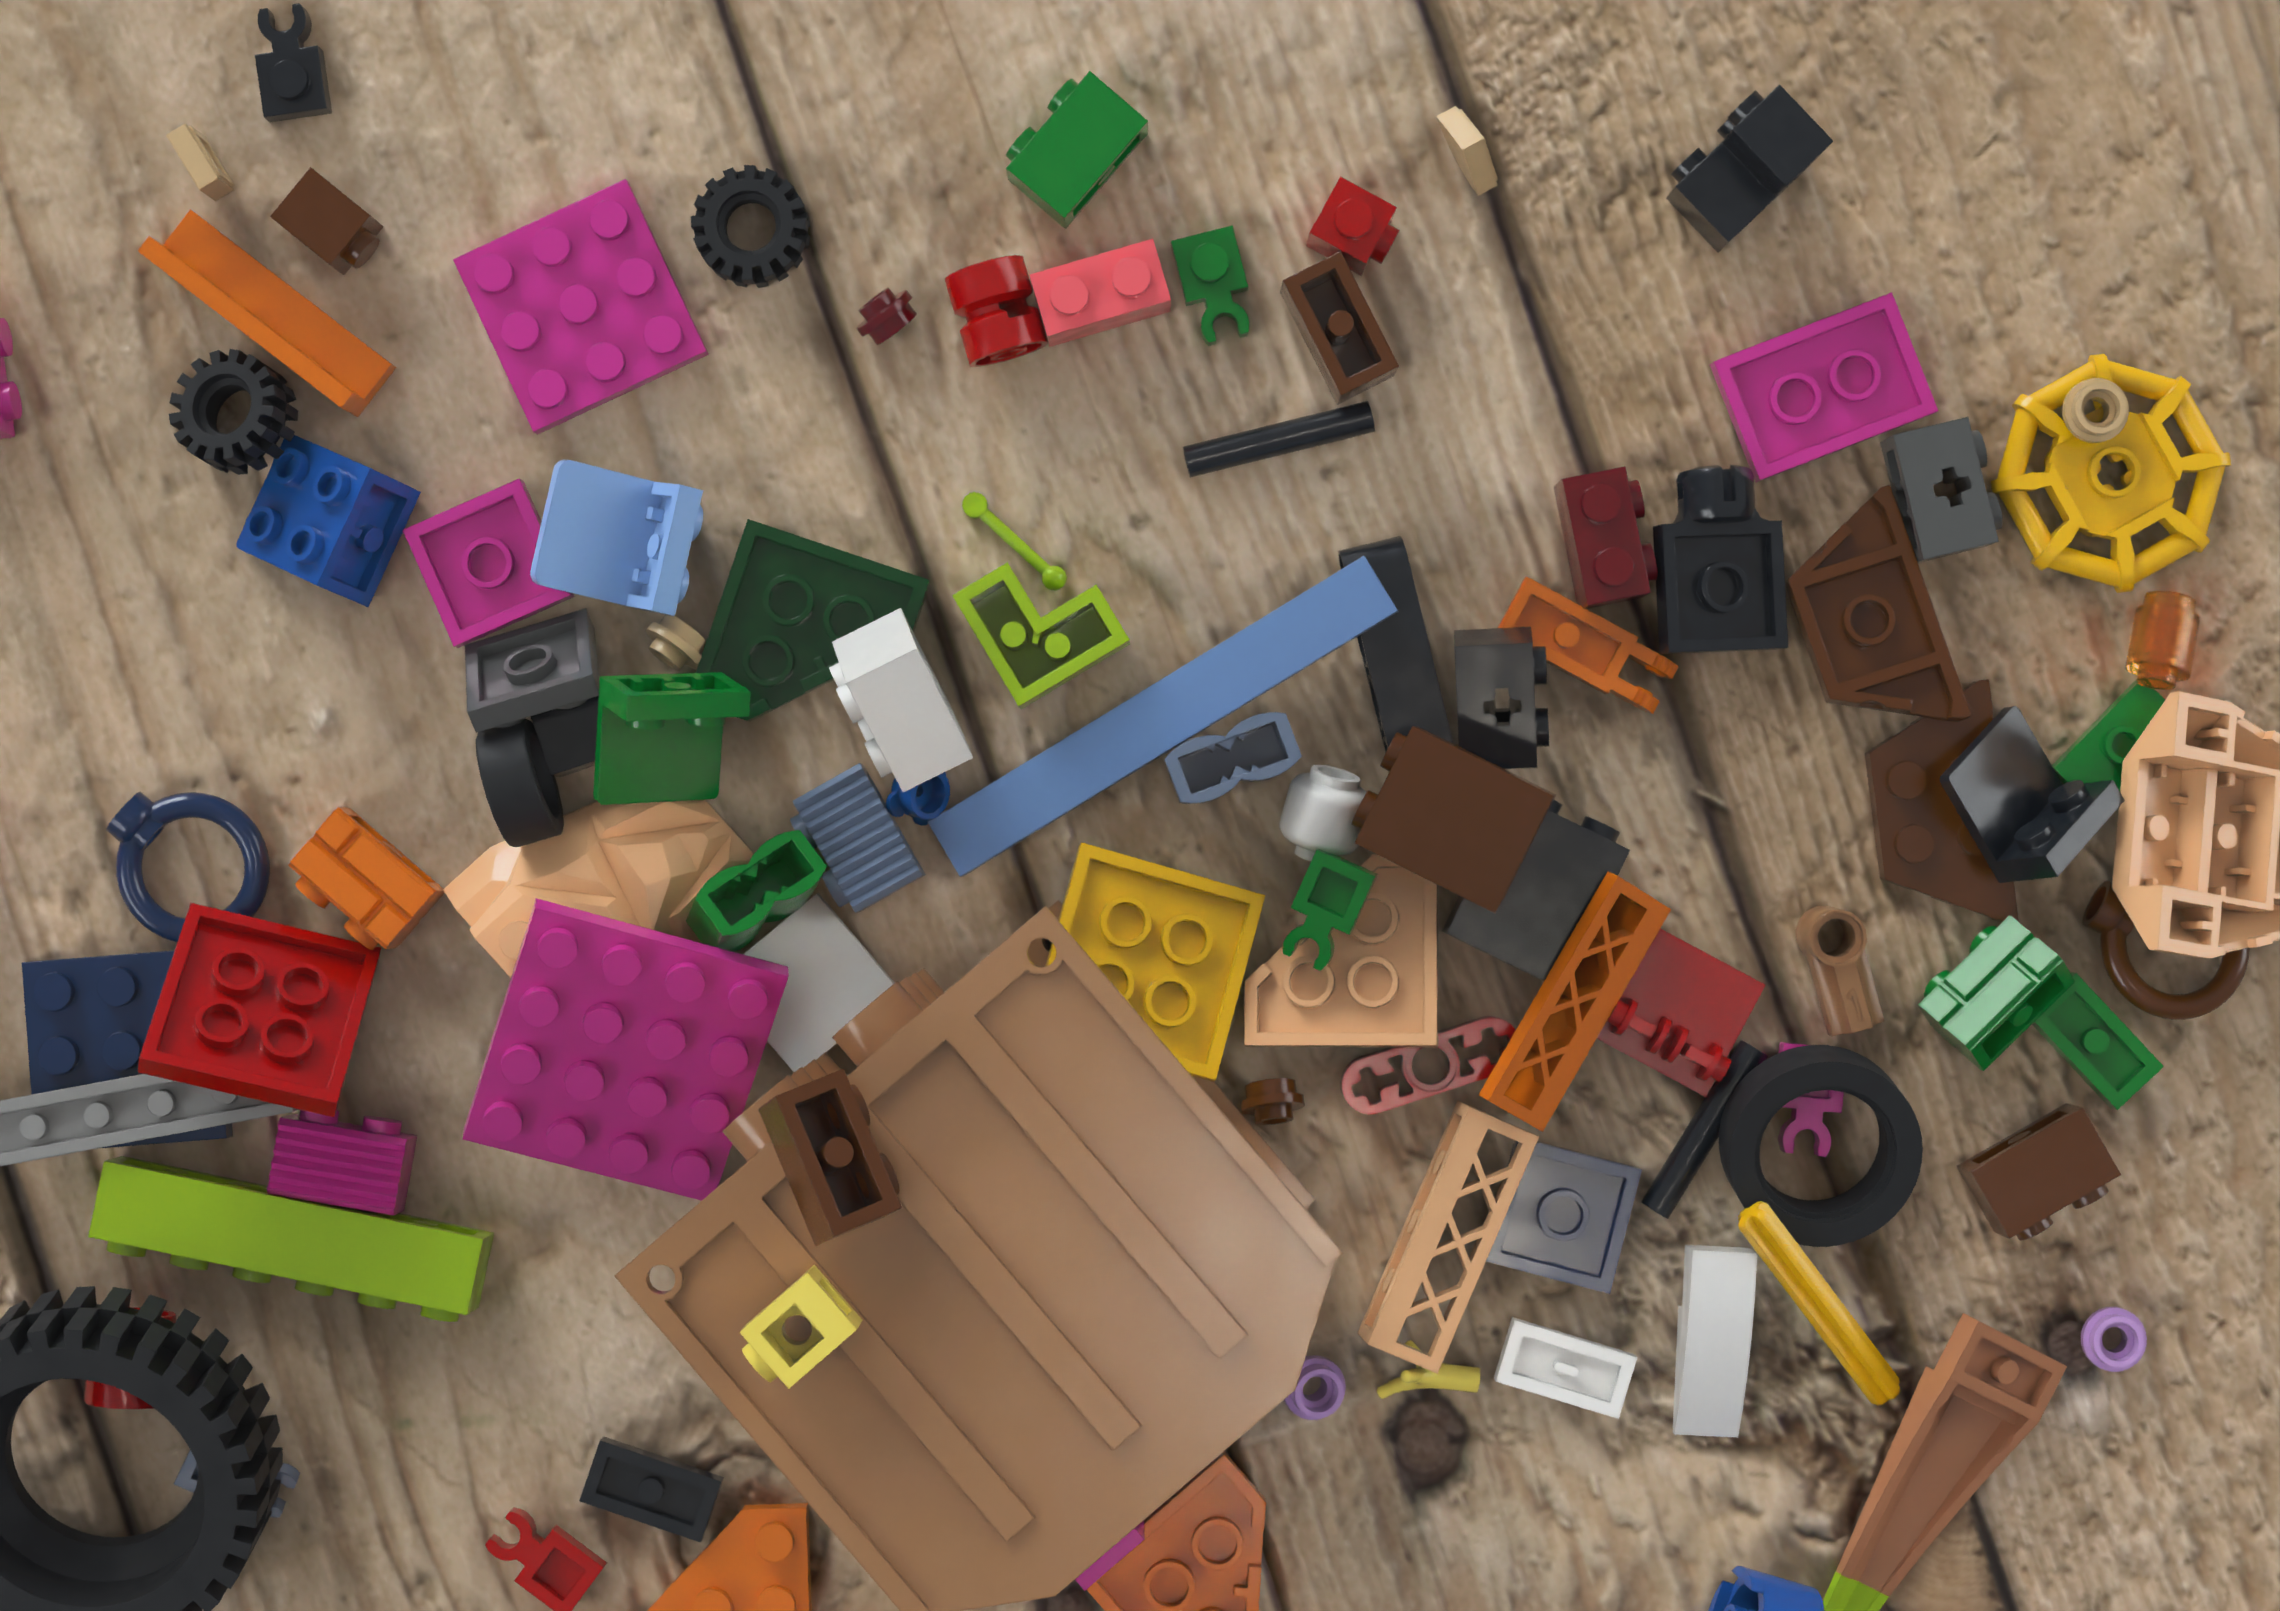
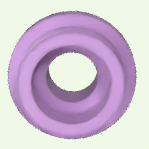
M2105 1307L2097 1310L2088 1317L2081 1331V1346L2085 1356L2095 1366L2106 1371L2120 1372L2133 1367L2142 1358L2146 1349L2147 1336L2142 1322L2133 1313L2123 1308ZM2117 1327L2122 1335L2121 1342L2116 1348L2107 1350L2102 1343L2103 1334L2107 1329Z
M1317 1355L1306 1356L1295 1391L1284 1399L1286 1405L1294 1414L1303 1419L1318 1420L1330 1416L1340 1407L1345 1395L1346 1384L1343 1373L1334 1362L1326 1357ZM1312 1377H1320L1321 1385L1314 1394L1304 1395V1384Z

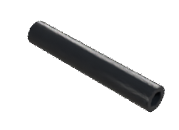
M1365 401L1183 446V453L1191 478L1375 432V425L1369 402Z
M1740 1040L1729 1058L1731 1059V1064L1727 1073L1720 1082L1715 1081L1707 1096L1643 1197L1642 1204L1667 1219L1670 1217L1719 1137L1721 1118L1731 1094L1752 1069L1768 1058L1766 1054Z

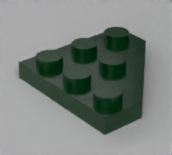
M748 519L696 673L722 672L751 691L749 717H737L750 722L833 681L834 678L829 667L839 663L832 644L833 641L899 608L902 609L914 632L931 581Z

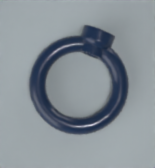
M138 792L118 811L106 828L107 832L120 841L116 858V877L121 896L132 915L144 927L156 935L178 942L185 918L167 912L151 897L143 880L142 859L145 849L159 836L168 823L184 818H201L212 821L229 832L237 842L243 856L244 879L235 899L224 910L253 917L259 910L268 889L270 860L262 834L250 817L227 800L206 793H179L152 802L143 793Z

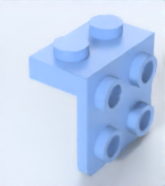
M573 460L557 462L553 469L531 566L530 576L532 581L539 586L640 610L675 616L677 604L685 597L689 585V572L686 565L691 542L698 536L703 523V509L700 505L703 490L681 484L654 482Z

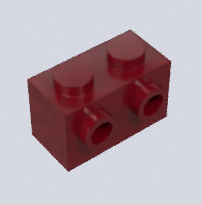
M1626 466L1560 480L1553 488L1577 604L1583 608L1590 609L1640 599L1650 594L1649 582L1657 580V565L1650 542L1641 544L1636 519L1645 516V508L1638 480L1628 481Z

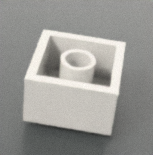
M901 608L832 642L839 662L829 667L838 686L836 691L853 724L858 722L866 740L865 746L881 777L893 773L902 792H905L973 758L958 719Z

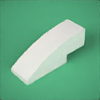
M1685 1245L1682 1306L1678 1305L1673 1412L1674 1435L1738 1438L1748 1376L1756 1289L1757 1253L1750 1248Z

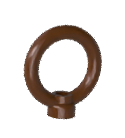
M2104 881L2094 892L2085 909L2082 923L2085 927L2100 933L2102 960L2113 985L2126 1000L2148 1014L2171 1020L2193 1019L2208 1014L2220 1007L2234 994L2245 975L2250 948L2228 952L2226 955H2223L2214 977L2205 986L2187 994L2161 992L2147 984L2132 966L2127 951L2126 938L2133 930L2134 924L2113 891L2112 882Z

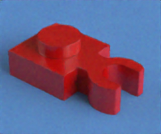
M513 1507L505 1518L519 1529V1542L509 1544L504 1542L501 1537L493 1534L485 1544L487 1550L500 1560H518L525 1567L514 1581L553 1611H572L607 1562L558 1525L544 1539L537 1534L536 1524L531 1515L520 1508Z

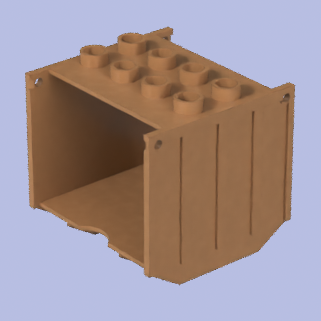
M1059 900L1049 908L1047 906L1042 908L946 992L942 990L923 968L918 973L915 972L910 977L907 976L901 982L897 981L832 1037L857 1066L847 1078L850 1085L854 1084L859 1089L866 1102L870 1115V1125L868 1128L879 1154L883 1153L888 1158L895 1171L899 1183V1194L897 1197L902 1206L901 1209L818 1246H815L758 1109L779 1094L841 1070L828 1053L825 1052L817 1060H812L804 1068L801 1067L791 1076L787 1075L722 1131L747 1162L614 1275L899 1611H964L1055 1597L1295 1391L1335 1261L1343 1254L1340 1248L1308 1212L1315 1198L1214 1081L1190 1075L1083 948L1062 926L1058 919L1063 904ZM1043 938L1051 941L1056 948L1055 960L1048 966H1046L1050 951L1044 946ZM665 1265L672 1269L675 1274V1284L672 1289L660 1291L652 1286L649 1275L654 1266ZM815 1265L863 1321L852 1335L788 1389L779 1377L770 1383L753 1368L742 1352V1348L748 1342L740 1334V1331L749 1321ZM794 1315L785 1322V1331L791 1339L804 1341L811 1336V1324L805 1317Z

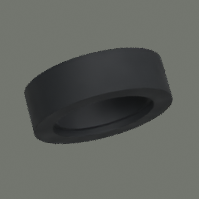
M1800 1046L1780 1052L1757 1065L1742 1079L1731 1094L1725 1106L1719 1128L1718 1143L1722 1167L1743 1207L1748 1208L1759 1201L1767 1203L1799 1245L1829 1247L1843 1245L1864 1238L1877 1231L1899 1212L1910 1197L1916 1185L1922 1163L1923 1146L1920 1126L1907 1099L1878 1065L1861 1054L1837 1046ZM1834 1090L1856 1096L1873 1109L1879 1126L1878 1151L1867 1174L1848 1191L1822 1200L1798 1199L1774 1188L1764 1178L1762 1173L1760 1145L1764 1131L1777 1111L1798 1096L1814 1091Z

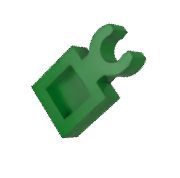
M1233 225L1172 240L1171 249L1186 306L1201 302L1205 303L1206 310L1201 320V335L1208 346L1216 344L1213 323L1223 316L1230 317L1236 322L1240 338L1247 337L1249 331L1248 315L1239 304L1233 302L1231 296L1248 291V284Z
M1316 849L1291 905L1292 909L1307 915L1304 924L1297 926L1286 936L1283 943V954L1290 957L1297 949L1300 939L1311 938L1319 946V956L1315 960L1313 968L1319 971L1322 970L1331 961L1334 954V941L1331 936L1333 928L1348 935L1352 933L1378 874L1342 857Z

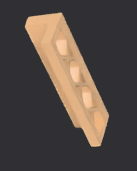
M1457 1100L1357 1334L1368 1345L1438 1374L1539 1136ZM1487 1129L1518 1141L1508 1167L1485 1176L1477 1153ZM1472 1167L1477 1179L1464 1184ZM1502 1180L1494 1198L1489 1185ZM1481 1189L1489 1209L1484 1224L1459 1234L1452 1216L1457 1199ZM1447 1226L1451 1239L1439 1243ZM1476 1240L1474 1247L1471 1251V1254L1468 1257L1464 1245ZM1456 1249L1464 1269L1457 1285L1434 1294L1426 1274L1433 1257ZM1421 1285L1426 1297L1414 1302ZM1451 1299L1443 1317L1439 1304ZM1430 1308L1438 1326V1331L1428 1354L1397 1341L1406 1318Z

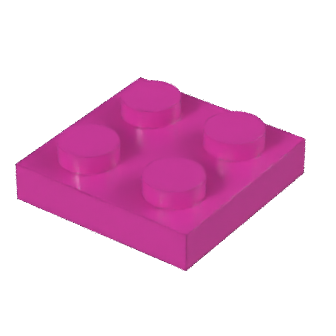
M520 478L403 529V533L450 640L456 648H460L575 597L573 593L539 586L531 579L530 571L542 521L524 481Z

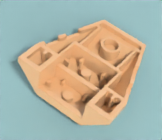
M2180 691L2171 692L2122 763L2120 793L2125 801L2118 810L2112 889L2146 946L2152 951L2199 959H2210L2226 955L2228 952L2261 947L2280 940V734L2275 730L2264 731L2244 718V710L2228 701Z

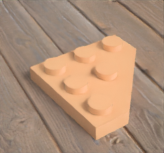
M1372 854L1361 867L1377 873V878L1352 933L1348 935L1333 928L1331 936L1334 941V954L1331 961L1322 970L1319 971L1313 968L1315 960L1319 956L1318 944L1311 938H1302L1299 940L1293 955L1289 957L1283 954L1282 946L1265 964L1260 965L1245 980L1244 1045L1246 1047H1438V885L1377 854Z

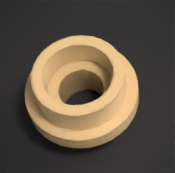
M2091 378L2078 383L2068 392L2063 402L2062 415L2067 429L2076 438L2088 443H2101L2112 439L2122 431L2128 420L2129 405L2124 392L2115 383L2103 378ZM2088 400L2097 401L2103 407L2104 415L2099 423L2091 422L2084 414V406Z
M665 615L660 623L651 622L646 629L647 635L653 640L648 648L650 652L661 662L676 671H680L684 664L697 669L702 658L700 654L704 650L706 640L695 629L676 616Z

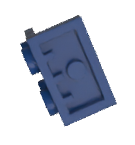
M296 435L293 436L291 442L284 439L280 446L284 453L278 459L274 458L269 473L237 540V548L314 585L369 607L421 492L372 468Z

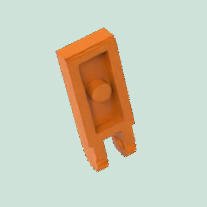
M1528 577L1523 579L1497 627H1531L1533 646H1545L1546 663L1603 694L1611 692L1623 701L1650 714H1654L1660 701L1650 691L1637 685L1634 686L1618 677L1627 658H1631L1636 663L1644 666L1647 671L1661 678L1673 679L1679 668L1676 663L1637 642L1638 636Z

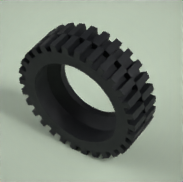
M95 1286L76 1287L65 1304H63L59 1290L41 1294L31 1309L24 1300L10 1307L0 1319V1611H202V1609L204 1611H211L220 1603L227 1588H232L272 1514L270 1510L278 1497L281 1480L275 1478L283 1465V1447H272L280 1432L277 1415L260 1417L270 1400L264 1384L260 1383L245 1390L243 1384L253 1367L243 1354L228 1364L220 1357L229 1339L216 1328L205 1341L191 1333L201 1317L184 1308L175 1323L162 1318L161 1316L168 1300L151 1294L139 1310L130 1308L132 1290L116 1287L112 1288L102 1304H97ZM82 1379L111 1385L142 1399L160 1412L177 1429L196 1460L199 1473L196 1489L191 1501L168 1523L152 1531L134 1536H97L81 1532L61 1523L42 1509L30 1496L22 1484L14 1465L11 1448L12 1427L18 1408L24 1398L48 1380Z

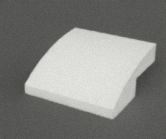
M819 893L744 953L747 956L788 966L789 977L767 1041L793 1072H796L801 1067L804 1068L812 1060H817L821 1055L834 1047L837 1043L832 1037L895 983Z

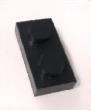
M603 1436L599 1441L579 1501L701 1543L724 1477Z

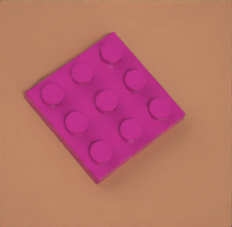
M626 179L453 259L533 432L537 435L709 355L633 190Z

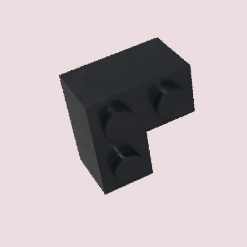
M1780 84L1765 99L1755 90L1727 117L1728 120L1717 130L1724 140L1708 156L1700 148H1697L1671 173V176L1678 184L1666 199L1717 252H1720L1796 180L1833 142L1828 134Z

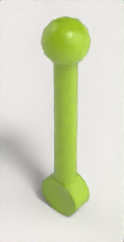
M972 492L965 496L962 507L967 516L974 519L980 518L1042 575V583L1047 589L1055 591L1064 587L1067 580L1066 572L1059 566H1050L988 509L987 500L982 494Z

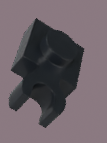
M300 3L292 4L294 23L286 31L276 30L274 15L268 8L260 9L258 13L259 29L264 37L272 43L273 52L255 55L263 116L269 122L332 113L324 53L318 45L304 47V42L311 33L312 23L308 12Z

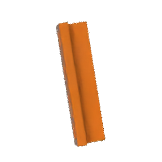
M191 209L164 244L148 236L138 249L140 254L340 408L356 417L360 416L397 368Z
M1608 871L1485 1082L1479 1096L1543 1132L1671 909L1623 878Z

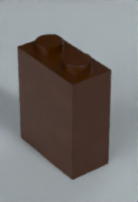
M1412 726L1408 736L1397 732L1380 764V767L1390 772L1379 794L1368 790L1352 820L1351 825L1361 829L1355 844L1496 913L1501 907L1556 794L1418 726Z

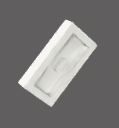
M1512 1317L1494 1379L1496 1382L1619 1419L1637 1357L1629 1352Z

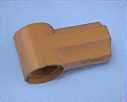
M1828 905L1815 906L1806 911L1799 919L1795 930L1796 942L1801 952L1806 955L1827 1034L1829 1036L1853 1034L1873 1028L1875 1025L1884 1022L1865 951L1867 935L1862 921L1851 912ZM1837 919L1843 928L1844 936L1842 943L1837 949L1825 953L1818 943L1820 928L1826 922Z

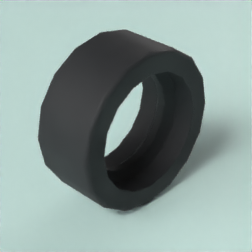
M525 719L512 727H494L478 732L476 737V756L480 777L493 818L508 845L520 847L561 835L564 819L558 785L555 776H550L532 721Z

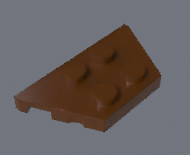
M1891 486L1881 487L1785 582V587L1826 703L1954 722L1968 719L1972 714Z
M1989 679L1972 682L1963 690L1972 714L1968 719L1954 722L1919 717L1910 723V726L1896 735L1887 738L1865 753L1879 875L1883 881L1926 894L1936 900L1990 917L1992 920L2002 923L2008 916H2012L2019 922L2014 882H1998L1940 783L1941 775L1994 719Z

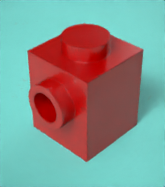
M1340 176L1309 233L1306 246L1325 257L1341 251L1350 270L1362 276L1370 259L1382 264L1400 230L1390 225L1397 207Z

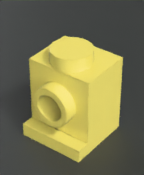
M813 1265L743 1327L740 1334L746 1339L748 1344L742 1348V1352L753 1368L765 1380L771 1383L779 1377L786 1387L790 1389L852 1335L863 1320L821 1271ZM794 1315L805 1317L811 1324V1336L804 1341L791 1339L785 1331V1322L789 1317Z

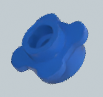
M946 772L905 792H902L895 778L892 783L891 793L886 799L888 813L894 817H901L906 814L912 817L915 824L921 826L928 825V822L938 817L948 804L950 784L946 777Z

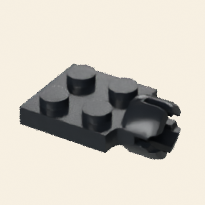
M1719 465L1697 467L1679 473L1676 479L1678 514L1672 524L1653 526L1654 555L1657 565L1656 599L1659 654L1789 648L1782 520L1769 521L1761 518L1755 509L1754 475L1751 469L1739 465H1730V469H1722Z

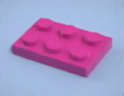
M1892 292L1723 357L1710 364L1756 483L1938 412Z

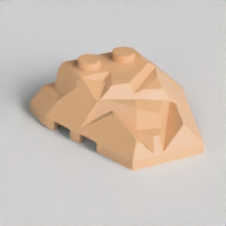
M707 800L601 805L596 801L563 815L564 827L561 835L520 847L509 846L506 841L491 846L443 890L456 911L471 926L469 931L476 941L511 978L536 898L701 943L686 922L698 892L717 873L733 866L748 864L754 852Z

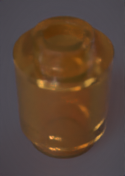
M2150 591L2144 595L2143 605L2135 608L2125 669L2137 676L2136 682L2139 685L2157 690H2170L2176 687V682L2185 681L2191 677L2201 619L2195 613L2197 602L2194 598L2172 591Z

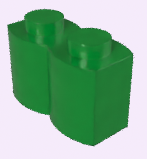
M801 830L781 833L761 845L753 854L748 864L727 868L710 878L698 892L686 922L701 943L736 952L755 938L764 923L787 918L802 907L812 896L827 866Z

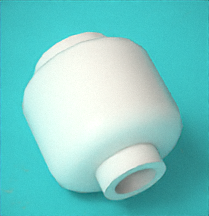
M1313 765L1310 773L1299 774L1291 781L1279 828L1283 836L1296 845L1295 854L1298 857L1312 861L1316 849L1340 856L1351 854L1358 848L1359 845L1355 844V841L1361 829L1351 825L1367 792L1359 786L1361 779L1357 775L1337 767Z

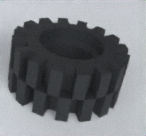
M744 165V171L736 172L733 167L724 170L725 177L717 182L714 178L705 184L708 189L703 197L698 194L694 203L697 211L695 216H691V228L694 230L695 238L693 240L698 251L708 266L724 280H732L737 286L747 288V284H756L758 288L769 286L768 281L775 278L779 282L789 276L787 271L793 265L798 268L803 260L801 256L803 249H808L809 246L808 227H810V221L804 207L805 205L787 179L785 181L781 179L777 172L766 168L765 172L759 171L755 165ZM750 203L760 204L768 208L773 213L776 223L775 233L771 241L766 246L753 251L742 250L731 243L727 234V223L731 214L738 207Z
M230 349L229 356L220 350L210 352L211 365L198 358L190 364L197 374L190 378L182 373L177 380V383L186 388L184 394H171L169 403L180 409V412L169 414L170 425L179 430L174 434L177 441L187 447L186 450L225 473L231 470L237 475L248 474V465L257 471L268 467L263 456L267 453L273 458L278 459L284 451L276 443L280 437L291 442L295 431L285 426L286 421H298V410L288 404L297 400L294 391L285 385L288 381L254 356L246 355L240 350ZM247 391L251 396V406L245 421L236 430L228 434L220 433L217 429V416L221 406L234 393Z

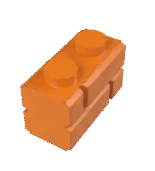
M338 807L334 810L288 865L301 876L295 883L298 890L321 908L325 909L330 902L349 918L343 925L345 930L370 950H374L378 944L384 949L397 948L444 895V888L351 808Z

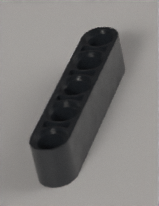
M1393 537L1338 551L1341 569L1365 556L1399 611L1357 637L1385 753L1395 734L1399 732L1408 736L1412 726L1423 728L1453 743L1413 575L1402 537Z

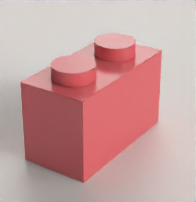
M1153 238L1029 274L1049 347L1171 312V297Z

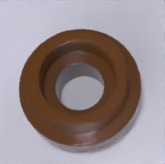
M1273 1078L1245 1085L1246 1099L1240 1102L1241 1113L1255 1116V1124L1277 1125L1290 1122L1294 1119L1293 1111L1305 1106L1304 1095L1297 1093L1296 1082L1290 1078Z

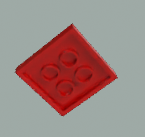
M190 903L139 1057L138 1073L335 1117L379 963L381 947H375L374 950H370L359 942Z

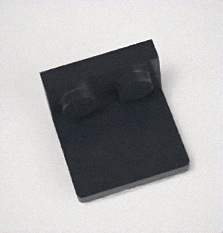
M2017 706L2003 708L1940 777L1942 787L1999 883L2058 877L2125 801L2113 780L2085 784L2081 780H2073L2062 784Z

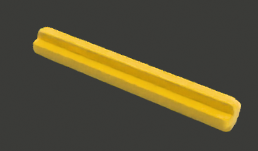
M1759 1201L1743 1209L1738 1215L1739 1230L1870 1403L1880 1406L1888 1400L1895 1399L1901 1392L1899 1377L1767 1203Z

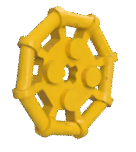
M2105 354L2090 355L2086 364L2029 396L2025 394L2019 395L2012 404L2016 412L1997 479L1991 481V489L1995 494H1999L2033 555L2031 564L2040 571L2046 568L2054 569L2113 586L2117 593L2133 591L2135 583L2193 551L2201 553L2210 543L2209 538L2206 536L2225 467L2231 466V458L2229 452L2223 453L2188 390L2191 386L2190 382L2182 376L2172 379L2109 361ZM2091 378L2107 379L2119 386L2122 391L2156 400L2148 414L2129 412L2128 420L2122 431L2112 439L2101 443H2088L2076 438L2067 429L2064 421L2054 412V410L2063 406L2066 395L2075 385ZM2093 400L2095 410L2087 413L2085 416L2091 422L2099 423L2103 418L2104 410L2100 403ZM2171 414L2194 454L2181 457L2162 424ZM2038 429L2053 438L2051 448L2044 458L2045 469L2044 472L2025 474ZM2104 456H2107L2111 463L2122 460L2128 471L2120 476L2123 485L2120 490H2115L2111 484L2102 485L2098 479L2097 474L2102 470L2099 461ZM2197 472L2184 515L2172 508L2175 497L2172 498L2175 484L2177 481H2180L2182 473ZM2045 488L2063 520V523L2051 534L2027 492ZM2159 521L2170 535L2135 554L2130 536ZM2077 531L2088 537L2111 540L2110 559L2067 546L2072 542Z

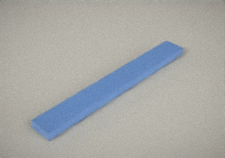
M1362 556L943 812L938 817L930 820L928 824L959 876H965L1399 611L1367 558Z

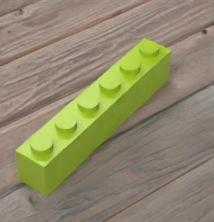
M120 1156L106 1160L103 1163L88 1237L108 1241L106 1250L119 1255L145 1257L148 1249L171 1254L169 1263L182 1268L207 1270L209 1262L233 1267L232 1276L245 1281L270 1283L271 1277L274 1275L296 1280L295 1289L300 1292L332 1296L334 1288L359 1293L357 1302L363 1305L395 1309L397 1301L420 1305V1315L439 1321L457 1322L460 1314L468 1315L479 1308L494 1232L402 1213L393 1216L267 1194L266 1185Z

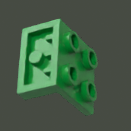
M722 672L600 676L594 799L601 805L715 799L719 794L723 725H725L726 718L749 717L751 691Z

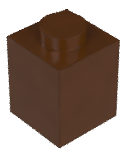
M311 167L270 216L342 275H345L351 266L358 269L370 259L380 242L376 236L384 227Z

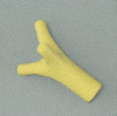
M1411 1340L1405 1343L1408 1346L1420 1350L1416 1346V1344ZM1442 1363L1437 1374L1416 1365V1368L1404 1370L1401 1372L1400 1377L1378 1387L1377 1394L1381 1399H1384L1401 1391L1428 1388L1477 1393L1480 1385V1368Z

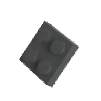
M587 608L465 645L467 713L476 733L494 727H512L521 723L527 717L556 708L572 709L580 706L589 698L599 696L595 628Z

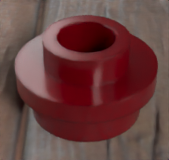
M889 287L884 289L858 310L865 320L856 329L862 337L869 334L877 345L883 343L917 315L908 303L912 296L907 290L895 296Z

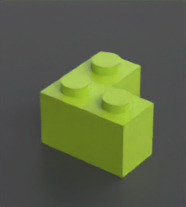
M1008 562L952 595L1020 709L1025 708L1130 645V639L1097 584L1043 617H1040Z

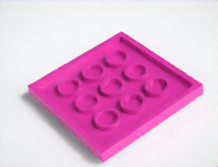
M536 898L464 1126L463 1140L702 1201L719 1185L732 1143L722 1131L744 1111L789 977L788 966Z

